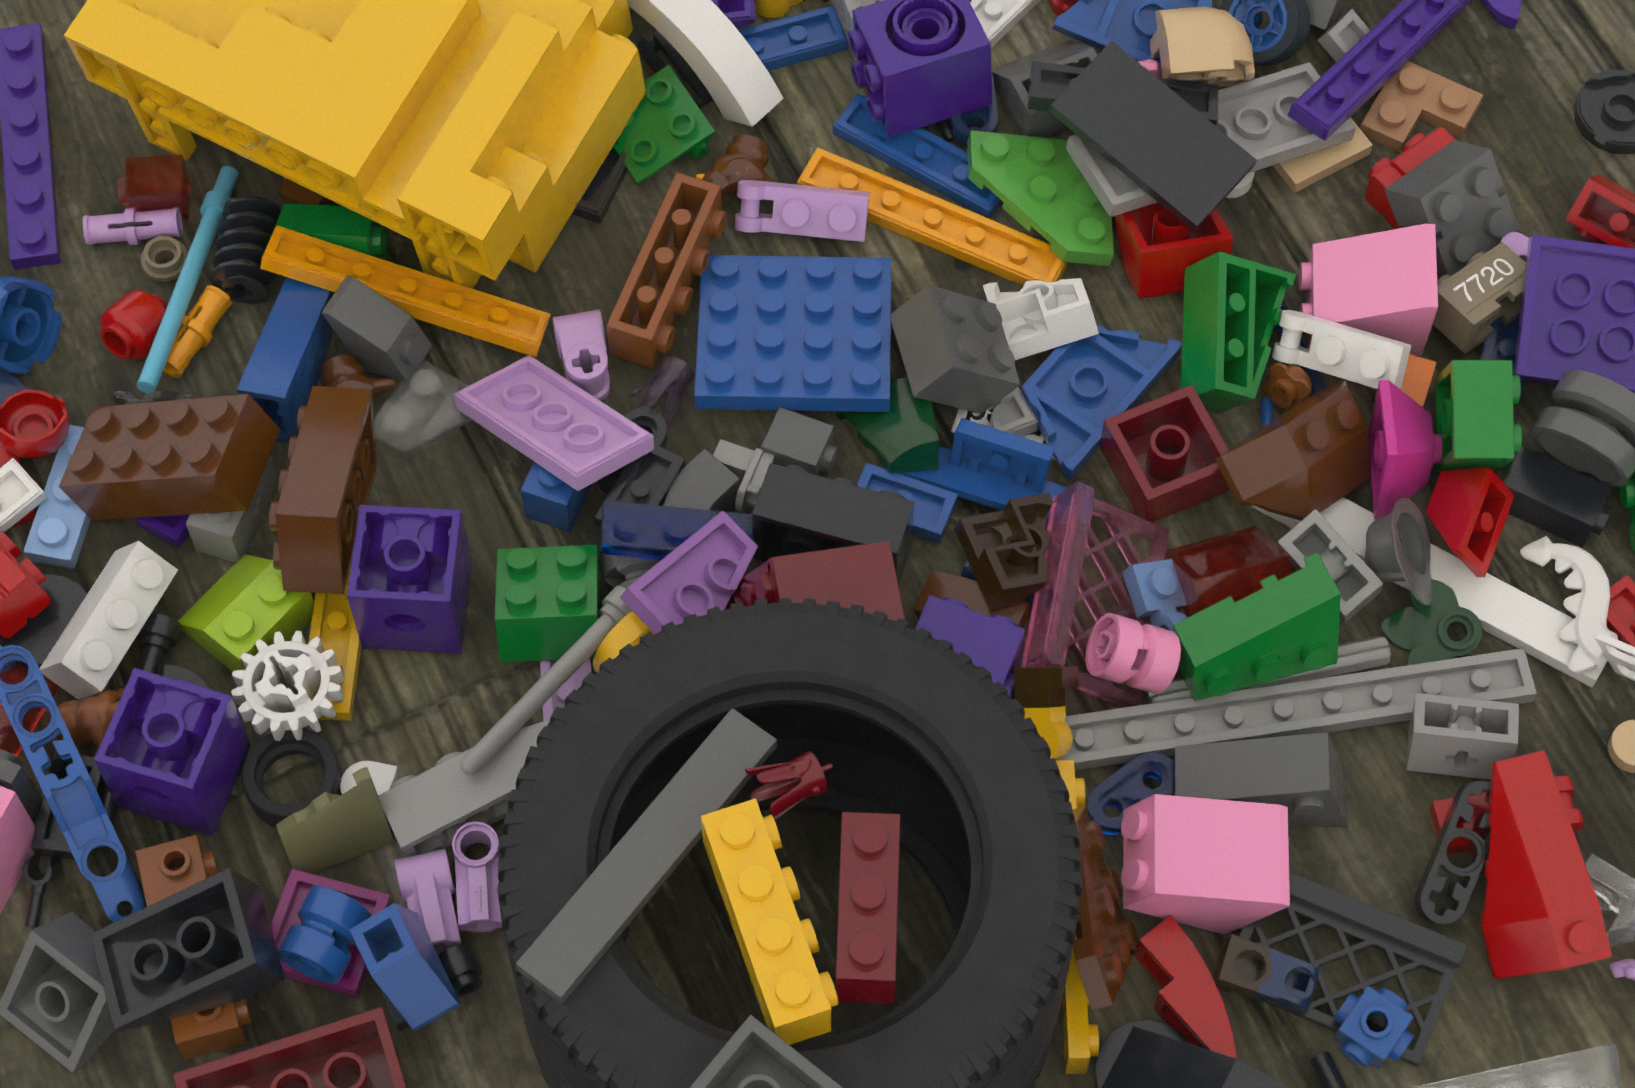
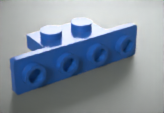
M964 418L960 419L955 430L952 450L939 446V469L896 472L957 493L958 497L1001 511L1004 510L1010 499L1049 493L1052 498V506L1047 514V525L1072 534L1080 533L1093 499L1090 494L1047 481L1055 447Z

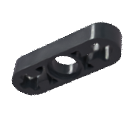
M1473 781L1466 783L1460 787L1453 799L1415 895V905L1419 914L1429 922L1437 924L1453 923L1466 910L1489 852L1491 827L1488 825V813H1480L1473 826L1484 829L1481 837L1472 830L1458 829L1456 825L1458 820L1463 823H1470L1474 807L1467 803L1469 796H1479L1483 790L1487 793L1485 802L1489 804L1491 782ZM1457 837L1466 838L1474 849L1472 861L1462 868L1454 866L1447 857L1448 844ZM1440 867L1448 874L1464 876L1465 878L1462 885L1458 882L1450 883L1446 897L1453 901V906L1451 909H1441L1437 915L1434 913L1435 903L1428 899L1431 891L1441 892L1447 880V877L1437 876Z

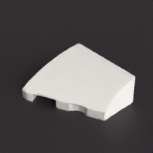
M1081 278L1061 279L1051 283L1041 280L1026 281L1023 288L1015 292H1000L997 282L983 285L987 301L995 303L1002 316V326L1009 349L1013 353L1015 360L1099 334L1090 301Z

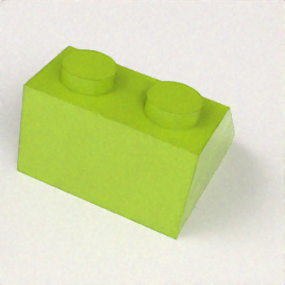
M244 554L178 622L181 624V631L231 671L246 670L240 656L243 653L253 656L259 653L255 642L259 639L265 642L267 646L274 644L275 632H281L285 641H291L296 631L302 632L312 621L314 601L311 592L283 591L281 570L274 569L273 560Z

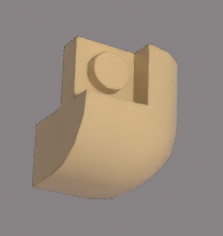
M1204 6L1155 11L1157 30L1150 39L1151 58H1160L1162 78L1189 82L1200 81V83L1219 85L1218 89H1224L1250 81L1255 77L1252 45L1245 27L1226 10Z

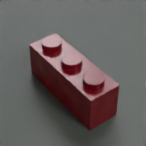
M842 812L836 960V994L838 1002L894 1004L900 814Z

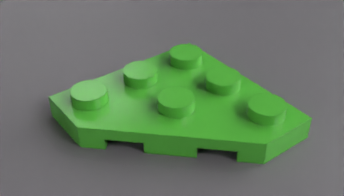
M970 130L967 140L969 180L981 190L987 187L1004 202L1002 208L1029 232L1035 229L1051 243L1050 251L1063 262L1110 266L1114 256L1112 217H1109L1067 152L1066 145L1068 140Z

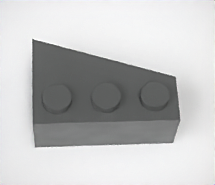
M1328 732L1175 746V796L1277 804L1288 807V826L1349 828L1347 772Z

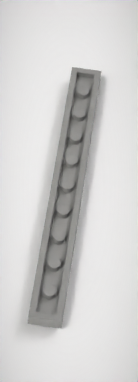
M1521 648L1239 690L1194 701L1192 697L1066 716L1065 722L1072 732V746L1065 756L1057 760H1074L1075 770L1175 756V746L1334 732L1408 721L1411 719L1415 693L1521 704L1533 702L1537 692L1525 650Z

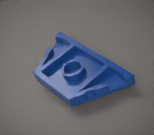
M1079 0L1069 10L1056 18L1052 29L1100 50H1103L1112 40L1136 61L1152 59L1161 65L1160 58H1151L1150 39L1157 30L1155 11L1204 6L1213 8L1212 0Z
M1097 325L1099 334L1057 347L1023 384L1021 393L1038 421V428L1047 445L1055 447L1053 456L1065 477L1071 480L1100 447L1104 420L1134 408L1181 355V342L1168 339V344L1141 340L1139 339L1140 333L1127 330L1110 331L1103 326Z

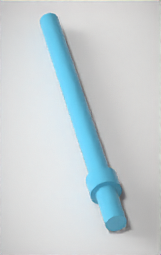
M224 166L221 168L213 190L207 192L200 208L202 219L137 382V388L144 393L152 394L156 391L217 230L222 222V210L225 203L231 200L230 197L239 176L238 171L233 167Z

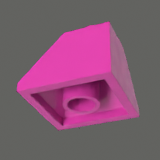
M1379 380L1369 427L1370 488L1374 519L1392 512L1394 504L1400 498H1411L1428 484L1433 463H1440L1442 457V438L1440 434L1433 433L1431 414L1389 380Z

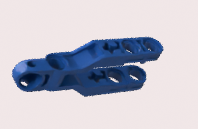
M9 645L0 648V701L80 872L88 881L92 882L107 917L113 922L127 917L119 915L117 911L118 905L121 902L131 903L133 907L131 914L146 908L147 905L142 887L35 658L22 646ZM19 661L28 665V675L22 682L11 685L1 680L2 670L10 662ZM34 708H44L51 713V720L47 728L36 733L25 730L23 728V718L26 713ZM59 735H63V740L54 741ZM53 742L63 761L73 760V763L66 767L68 776L61 780L54 773L45 775V771L52 766L43 746ZM109 847L118 856V866L109 876H96L88 868V857L96 848Z

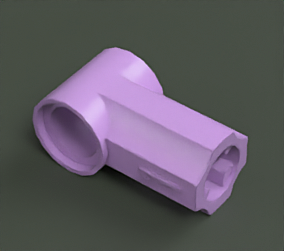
M476 821L466 823L456 831L452 841L455 859L459 931H470L472 933L492 932L494 929L502 927L497 892L499 883V840L494 829L486 823ZM475 843L485 844L491 849L487 856L479 860H471L465 857L464 852L470 845Z
M446 848L395 859L396 873L403 903L408 905V909L418 913L437 955L449 947L462 944L452 894H455V888Z

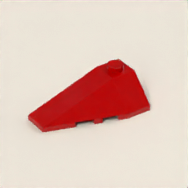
M1545 750L1492 762L1488 825L1491 827L1488 860H1485L1484 878H1487L1485 909L1481 910L1480 924L1492 977L1498 979L1562 970L1612 957L1600 905Z

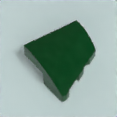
M908 377L890 380V412L836 411V416L840 421L847 418L857 428V439L866 448L872 449L878 454V461L890 473L939 469V439L932 401L913 397Z

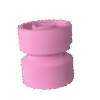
M1107 613L1097 621L1089 636L1085 657L1086 667L1092 676L1116 683L1125 682L1129 687L1159 694L1165 691L1171 684L1180 662L1181 645L1179 637L1173 631L1149 624L1141 626L1137 620Z

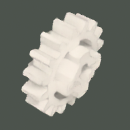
M296 631L291 641H285L281 632H275L274 644L267 646L261 639L255 641L259 653L255 656L243 653L240 657L246 670H235L232 673V677L239 687L231 690L236 705H241L238 711L243 721H252L253 728L259 735L270 727L276 741L282 739L285 730H291L296 740L302 739V728L308 725L317 733L321 731L318 719L322 715L334 719L336 712L331 701L337 702L344 699V693L338 684L344 682L345 678L341 667L336 666L338 661L332 649L324 651L322 641L318 637H315L306 644L301 631ZM279 677H283L287 684L290 683L296 689L297 694L295 695L290 688H286L281 683ZM318 690L316 696L313 698L314 691Z

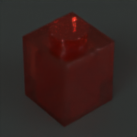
M182 154L126 158L125 176L118 177L117 181L118 198L121 205H127L128 208L136 207L137 212L166 210L178 207L181 211L182 220L189 219L190 178Z

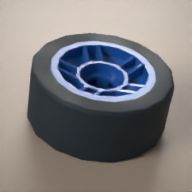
M1223 0L1219 8L1220 10H1226L1244 25L1252 45L1254 64L1275 65L1290 59L1302 48L1309 33L1310 12L1306 0ZM1261 12H1266L1270 18V23L1265 29L1258 27V25L1262 24L1263 14Z

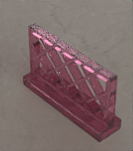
M1079 481L1053 497L1047 531H1050V544L1045 552V560L1048 563L1047 583L1034 596L1021 667L1064 666L1067 647L1076 644L1085 660L1088 643L1087 637L1091 634L1094 627L1085 632L1083 631L1074 615L1075 603L1084 599L1097 623L1107 613L1095 592L1106 586H1109L1122 610L1117 615L1137 620L1141 626L1144 624L1152 625L1149 616L1136 617L1131 598L1120 580L1123 578L1122 572L1116 573L1103 548L1116 542L1129 567L1134 564L1164 560L1169 530L1094 498L1095 488ZM1092 514L1104 520L1113 537L1099 543L1090 526ZM1134 532L1152 540L1149 558L1141 561L1128 535ZM1090 555L1105 581L1094 587L1090 585L1082 570L1083 559ZM1088 671L1083 674L1078 672V687L1074 688L1123 708L1140 705L1142 690L1127 686L1126 691L1114 687L1113 683L1109 680L1093 676L1094 678L1089 677L1090 673Z

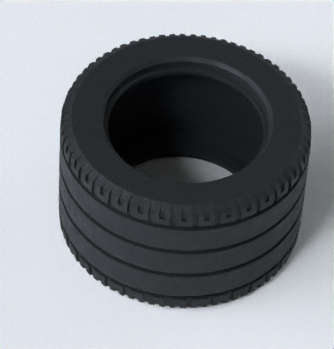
M766 598L755 600V605L744 606L743 602L730 604V609L721 611L719 606L708 609L707 615L697 617L695 613L686 616L683 623L678 625L671 621L661 626V632L655 635L650 632L640 637L639 644L634 647L630 643L619 650V655L616 658H608L600 664V672L596 675L590 672L582 680L581 687L578 690L574 689L565 698L564 708L557 706L551 715L550 722L547 726L543 727L537 736V747H530L523 768L520 769L516 779V790H511L502 829L503 835H501L499 841V883L497 892L504 940L527 1032L537 1062L541 1067V1074L548 1087L690 1088L735 1034L699 1019L681 1008L660 991L634 960L626 945L630 924L563 1004L518 972L516 968V963L733 708L777 739V748L762 766L790 762L808 751L815 755L821 767L827 764L833 765L832 769L823 772L827 783V792L805 798L792 808L822 810L842 815V812L900 814L899 845L923 867L933 880L945 901L956 933V939L938 969L917 992L897 1008L875 1021L851 1031L819 1039L803 1040L790 1046L843 1088H1033L1035 1079L1041 1074L1053 1034L1056 1030L1075 940L1082 881L1081 854L1079 851L1080 840L1072 805L1069 802V791L1064 780H1062L1055 759L1050 758L1051 750L1043 737H1040L1037 727L1031 718L1024 719V707L1016 699H1011L1007 689L999 681L995 684L992 682L991 672L982 666L977 667L974 665L972 658L963 651L959 654L954 652L952 643L942 638L940 641L932 638L931 632L921 627L918 631L912 629L910 621L901 618L893 621L887 619L886 613L877 610L870 614L864 612V606L851 604L849 609L840 607V602L828 600L827 605L816 604V599L803 598V603H791V598H779V603H767ZM757 774L753 775L728 807L751 800L750 793L764 785L757 780ZM780 796L757 802L760 811L770 809L772 802Z

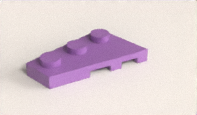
M721 511L627 587L620 598L654 634L661 632V626L671 621L678 625L683 623L684 617L695 613L697 617L707 615L708 609L719 606L720 611L724 610L730 597L737 589L758 546L724 511Z

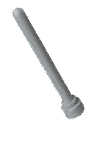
M617 585L602 600L603 607L599 610L601 617L462 758L460 768L463 773L474 775L479 772L597 650L604 638L618 622L632 611L620 598L626 588Z

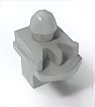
M720 439L713 456L733 472L741 482L737 492L735 510L741 514L746 513L747 509L753 511L769 464H775V455L764 452L759 448H756L754 451Z

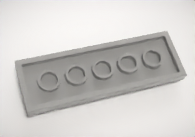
M1310 62L1218 90V121L1216 127L1257 160L1250 172L1352 140L1356 127L1350 118L1324 141L1287 116L1291 105L1320 78ZM1078 135L1069 136L1066 150L1109 217L1157 203L1155 199Z

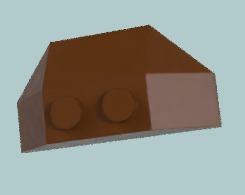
M1339 378L1214 459L1237 503L1247 506L1255 505L1266 511L1302 521L1315 509L1320 513L1370 479L1369 428L1346 379Z

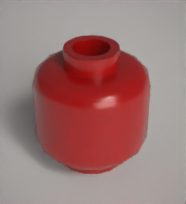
M130 290L105 310L101 316L100 336L104 346L110 353L120 359L136 361L145 359L155 339L166 311L167 303L158 295L150 294L143 290Z

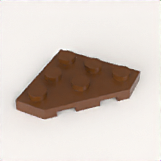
M1086 806L1073 809L1080 840L1079 851L1081 854L1082 881L1078 913L1080 921H1077V940H1074L1073 949L1075 962L1091 1009L1096 1010L1113 1005L1119 988L1124 983L1127 968L1131 965L1134 949L1138 948V937L1131 918H1123L1118 900L1122 898L1118 876L1114 869L1107 870L1101 853L1105 850V840L1100 824L1097 820L1090 821Z

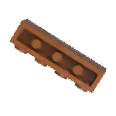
M676 172L606 325L609 355L654 369L660 354L669 353L676 333V328L673 325L678 314L685 315L687 313L693 296L691 285L695 276H702L709 262L710 250L708 247L712 238L719 239L726 224L727 212L722 211L720 185Z
M197 834L135 851L147 907L219 873L213 849L204 851ZM247 998L171 1019L175 1043L185 1060L246 1044L247 1040L243 1025L252 1023Z

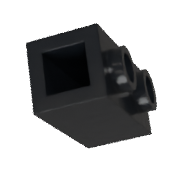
M1521 446L1520 452L1516 454L1503 480V483L1515 495L1508 513L1509 515L1583 548L1590 532L1597 535L1601 534L1613 510L1604 505L1612 487L1601 483L1597 477L1590 473L1577 472L1555 462L1550 455L1541 451H1531Z

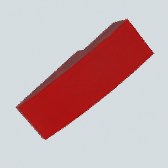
M1170 915L1139 939L1135 959L1162 988L1158 992L1154 1010L1167 1024L1185 1035L1192 1045L1237 1059L1233 1033L1225 1005L1211 972L1191 939Z

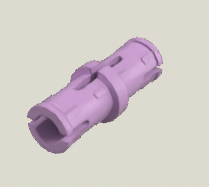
M136 207L126 208L124 213L84 215L83 235L87 245L128 241L129 245H139L144 239H153L158 236L179 238L183 235L182 215L178 207L141 212ZM123 226H132V227H124V228H115V227H123Z

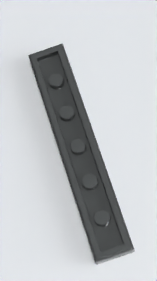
M732 708L517 961V971L563 1004L702 838L701 816L728 807L753 777V775L747 774L744 769L762 766L777 748V739Z

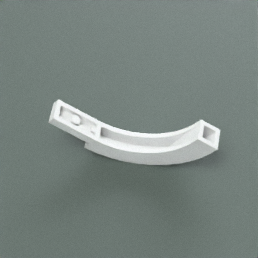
M628 0L629 7L665 37L690 65L712 96L724 119L753 127L784 99L754 50L732 22L711 0Z

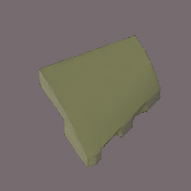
M367 767L359 769L352 774L357 785L344 794L338 795L324 792L312 800L305 809L291 814L276 824L293 869L315 874L394 843L386 816Z

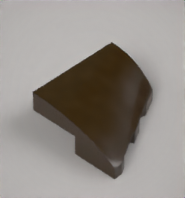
M1049 493L1010 499L1003 511L962 517L958 520L954 528L955 533L990 611L1018 603L1043 589L1047 583L1048 563L1045 560V552L1050 544V531H1046L1047 514L1052 506V498Z

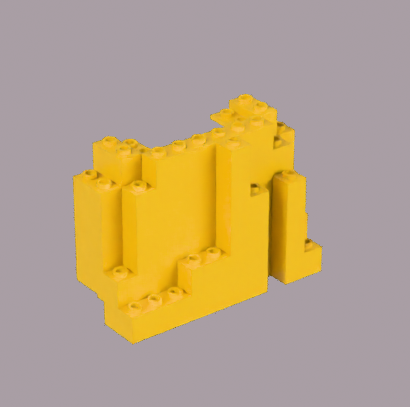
M87 0L64 34L87 80L128 100L148 142L188 161L197 148V144L190 132L192 131L411 239L424 273L472 289L481 275L496 281L508 260L536 273L622 133L632 113L644 97L646 90L639 51L627 39L633 30L628 0Z

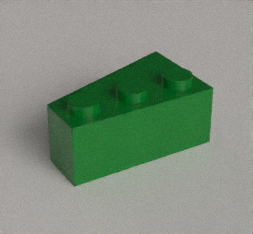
M1220 251L1185 268L1181 389L1193 385L1207 411L1220 414L1255 399L1272 349L1267 345L1274 326L1280 323L1283 311L1280 307L1286 289L1293 286L1296 274Z
M1318 552L1303 559L1306 567L1279 581L1273 574L1260 581L1263 589L1235 603L1230 596L1173 625V632L1179 637L1181 645L1178 669L1194 701L1213 696H1222L1235 690L1262 683H1270L1280 678L1310 670H1319L1325 666L1337 663L1341 593Z

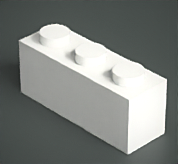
M140 541L116 550L41 665V673L78 700L102 692L178 569Z

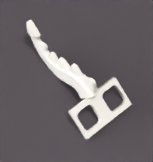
M1547 536L1525 545L1520 550V554L1524 559L1541 567L1545 566L1551 559H1555V570L1559 574L1572 568L1573 571L1564 580V585L1567 589L1581 590V592L1564 600V607L1574 614L1576 618L1564 626L1558 634L1560 640L1578 645L1569 661V670L1572 673H1580L1593 668L1601 669L1608 660L1615 673L1635 681V647L1619 641L1617 634L1607 628L1610 587L1609 579L1602 565L1590 553L1580 547L1563 543H1552Z

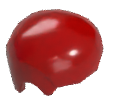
M24 389L8 396L1 404L0 442L3 447L18 457L39 459L55 453L64 444L69 433L70 419L62 398L54 397L42 390Z

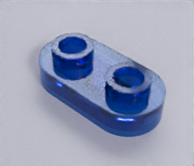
M1146 752L1134 758L1091 791L1087 803L1090 821L1097 820L1105 835H1121L1124 809L1154 794L1174 796L1175 763L1168 756L1158 752ZM1154 778L1161 786L1156 789H1150L1144 785L1143 780ZM1108 806H1114L1120 810L1121 815L1109 817L1104 813L1103 809Z

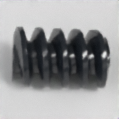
M247 195L232 198L225 203L222 210L223 219L219 226L220 236L216 243L217 252L213 260L214 269L210 280L212 286L221 289L229 295L231 300L240 303L258 304L267 301L270 296V290L267 285L271 283L273 275L272 272L260 269L262 256L282 210L276 203L263 197Z

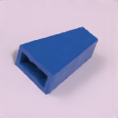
M286 277L237 389L239 395L249 394L281 429L276 441L289 443L291 436H298L297 417L300 405H307L312 386H317L321 374L320 367L325 361L334 332L321 312L335 293Z

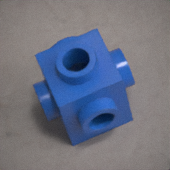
M1368 986L1360 998L1350 993L1334 1017V1020L1341 1024L1334 1038L1336 1042L1342 1045L1340 1051L1349 1059L1365 1068L1370 1064L1379 1070L1387 1057L1397 1062L1415 1036L1406 1030L1414 1017L1405 1011L1408 1004L1398 995L1383 987L1377 992ZM1370 1015L1374 1016L1386 1024V1029L1381 1032L1370 1030L1366 1023L1367 1017Z

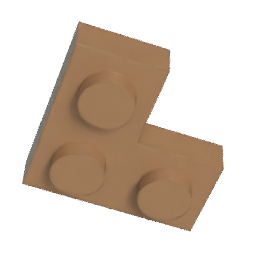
M1408 61L1383 85L1362 121L1360 129L1368 139L1398 153L1402 151L1419 120L1437 128L1443 127L1448 133L1462 138L1481 104L1483 94Z

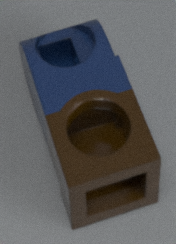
M1231 934L1223 941L1212 977L1217 988L1229 993L1234 991L1260 1001L1266 1000L1289 1010L1308 1012L1320 970L1308 962Z

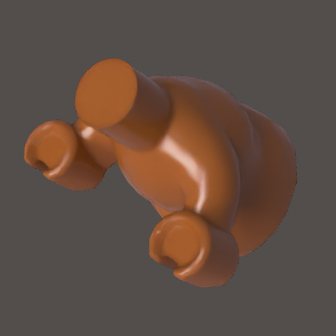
M125 688L106 690L97 697L90 696L81 701L70 700L57 706L77 750L86 749L93 743L99 749ZM59 735L58 739L63 740V735Z

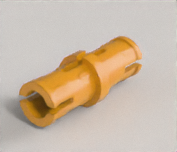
M206 286L195 306L187 316H184L163 372L174 378L182 377L195 354L198 353L201 347H207L212 340L211 332L233 303L229 295L215 286Z

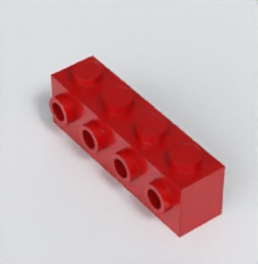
M1600 174L1588 178L1565 220L1577 226L1575 231L1592 242L1600 243L1602 240L1612 246L1635 249V193Z

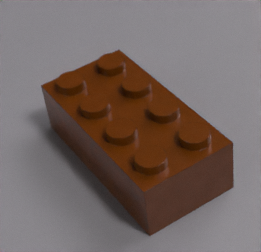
M312 386L307 405H300L298 410V436H291L289 440V468H282L280 471L278 485L280 499L279 501H272L270 505L269 529L270 531L277 532L278 536L273 550V567L276 570H281L283 591L344 595L352 564L359 505H367L377 468L371 389Z
M249 394L94 407L86 421L85 428L73 455L69 459L68 466L58 487L92 521L248 511L281 429Z

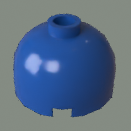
M16 276L0 277V370L26 374L32 371L26 368L31 367L37 358L39 362L44 363L50 357L58 342L62 324L61 312L54 310L51 297H57L54 291L41 281Z

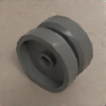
M1576 369L1565 371L1552 393L1551 399L1556 406L1543 408L1531 428V438L1543 452L1577 472L1590 473L1605 485L1616 487L1626 485L1635 470V393L1606 377L1589 371Z

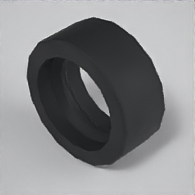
M302 729V739L296 740L291 730H285L284 736L280 741H276L272 733L260 738L247 753L242 767L243 789L256 816L271 827L277 828L276 824L291 814L305 809L312 800L324 792L342 794L340 790L342 770L338 758L329 742L314 731ZM296 754L310 756L318 761L322 769L323 781L319 789L311 797L299 803L281 804L274 802L266 795L263 789V776L265 771L275 761L287 755Z

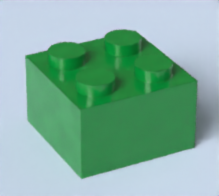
M1452 360L1434 379L1435 434H1440L1442 438V457L1440 463H1436V474H1440L1441 471L1490 467L1496 474L1514 459V453L1520 452L1522 432L1520 424L1514 423L1513 404L1519 403L1521 385L1519 375H1512V360Z
M597 545L497 549L495 626L500 662L559 660L601 617L599 614L601 609V583ZM596 651L589 658H594Z

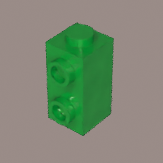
M284 204L276 224L277 226L376 258L379 255H385L387 249L386 228L380 227L378 223L344 206Z

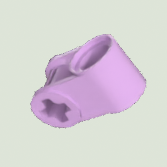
M600 309L552 317L559 359H562L565 378L602 401L610 391L606 338Z

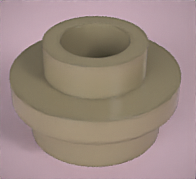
M158 236L146 244L141 255V265L149 278L159 282H169L179 277L188 252L186 247L178 240L170 236ZM164 259H172L168 263L159 264Z

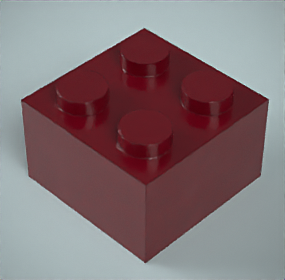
M1193 385L1104 420L1100 449L1142 526L1230 491L1214 459L1227 451L1228 448Z

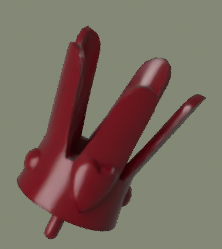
M808 751L790 762L744 769L749 775L757 774V780L764 784L750 793V799L762 802L780 796L770 806L771 813L769 815H772L774 820H776L803 799L826 793L827 783L823 772L832 769L833 765L827 764L821 767L815 755Z

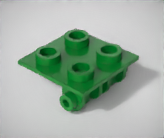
M667 65L644 81L645 95L618 137L617 142L619 144L615 143L613 146L619 156L622 150L627 155L624 164L638 185L684 154L688 157L692 156L694 160L704 158L710 151L708 148V138L716 133L670 65Z

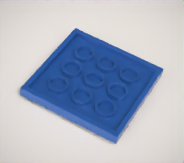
M710 255L708 265L701 276L694 393L695 409L778 410L779 407L787 410L890 412L891 258Z

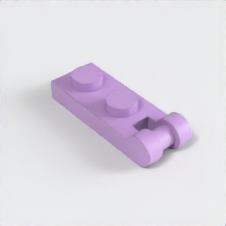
M741 180L738 181L737 197L741 198L740 212L735 214L734 228L738 231L751 233L762 231L864 242L866 238L870 192ZM760 200H774L773 214L759 213Z

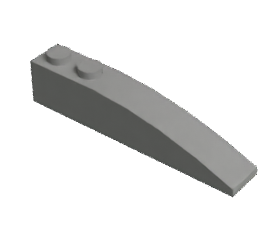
M550 720L520 728L474 775H467L460 768V762L472 749L470 748L464 752H453L445 755L437 761L435 767L417 776L410 775L400 778L390 786L388 791L378 795L400 848L406 855L413 856L451 846L456 831L466 823L476 821L484 822L490 826L505 818L511 790H516V779L520 769L523 768L528 751L531 746L537 747V736L543 727L548 725Z

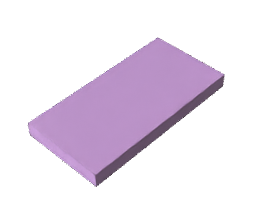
M530 355L454 394L456 409L577 491L654 450V437L652 434Z

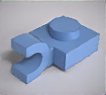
M1172 559L1134 564L1122 571L1137 618L1149 616L1153 626L1173 631L1174 624L1187 618L1183 613L1177 612L1185 607L1187 602Z

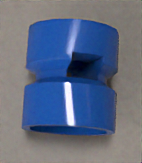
M312 886L297 913L301 924L292 925L289 928L278 949V955L286 965L316 981L336 985L340 982L352 958L348 947L356 945L349 929L370 918L372 915L359 902L341 892L323 886Z

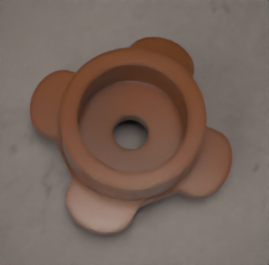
M1275 363L1270 368V379L1262 384L1264 395L1269 397L1277 406L1285 408L1286 412L1300 404L1312 391L1310 377L1302 368L1294 364L1284 365L1282 363Z

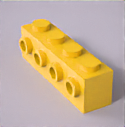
M756 799L702 815L703 844L768 1029L788 1045L831 1032V1007L838 1005L836 990L829 972L818 973L812 954L819 952L818 941L810 919L807 918L800 921L793 904L794 901L800 900V892L791 867L788 866L781 869L774 851L782 848V844L773 816L762 817Z

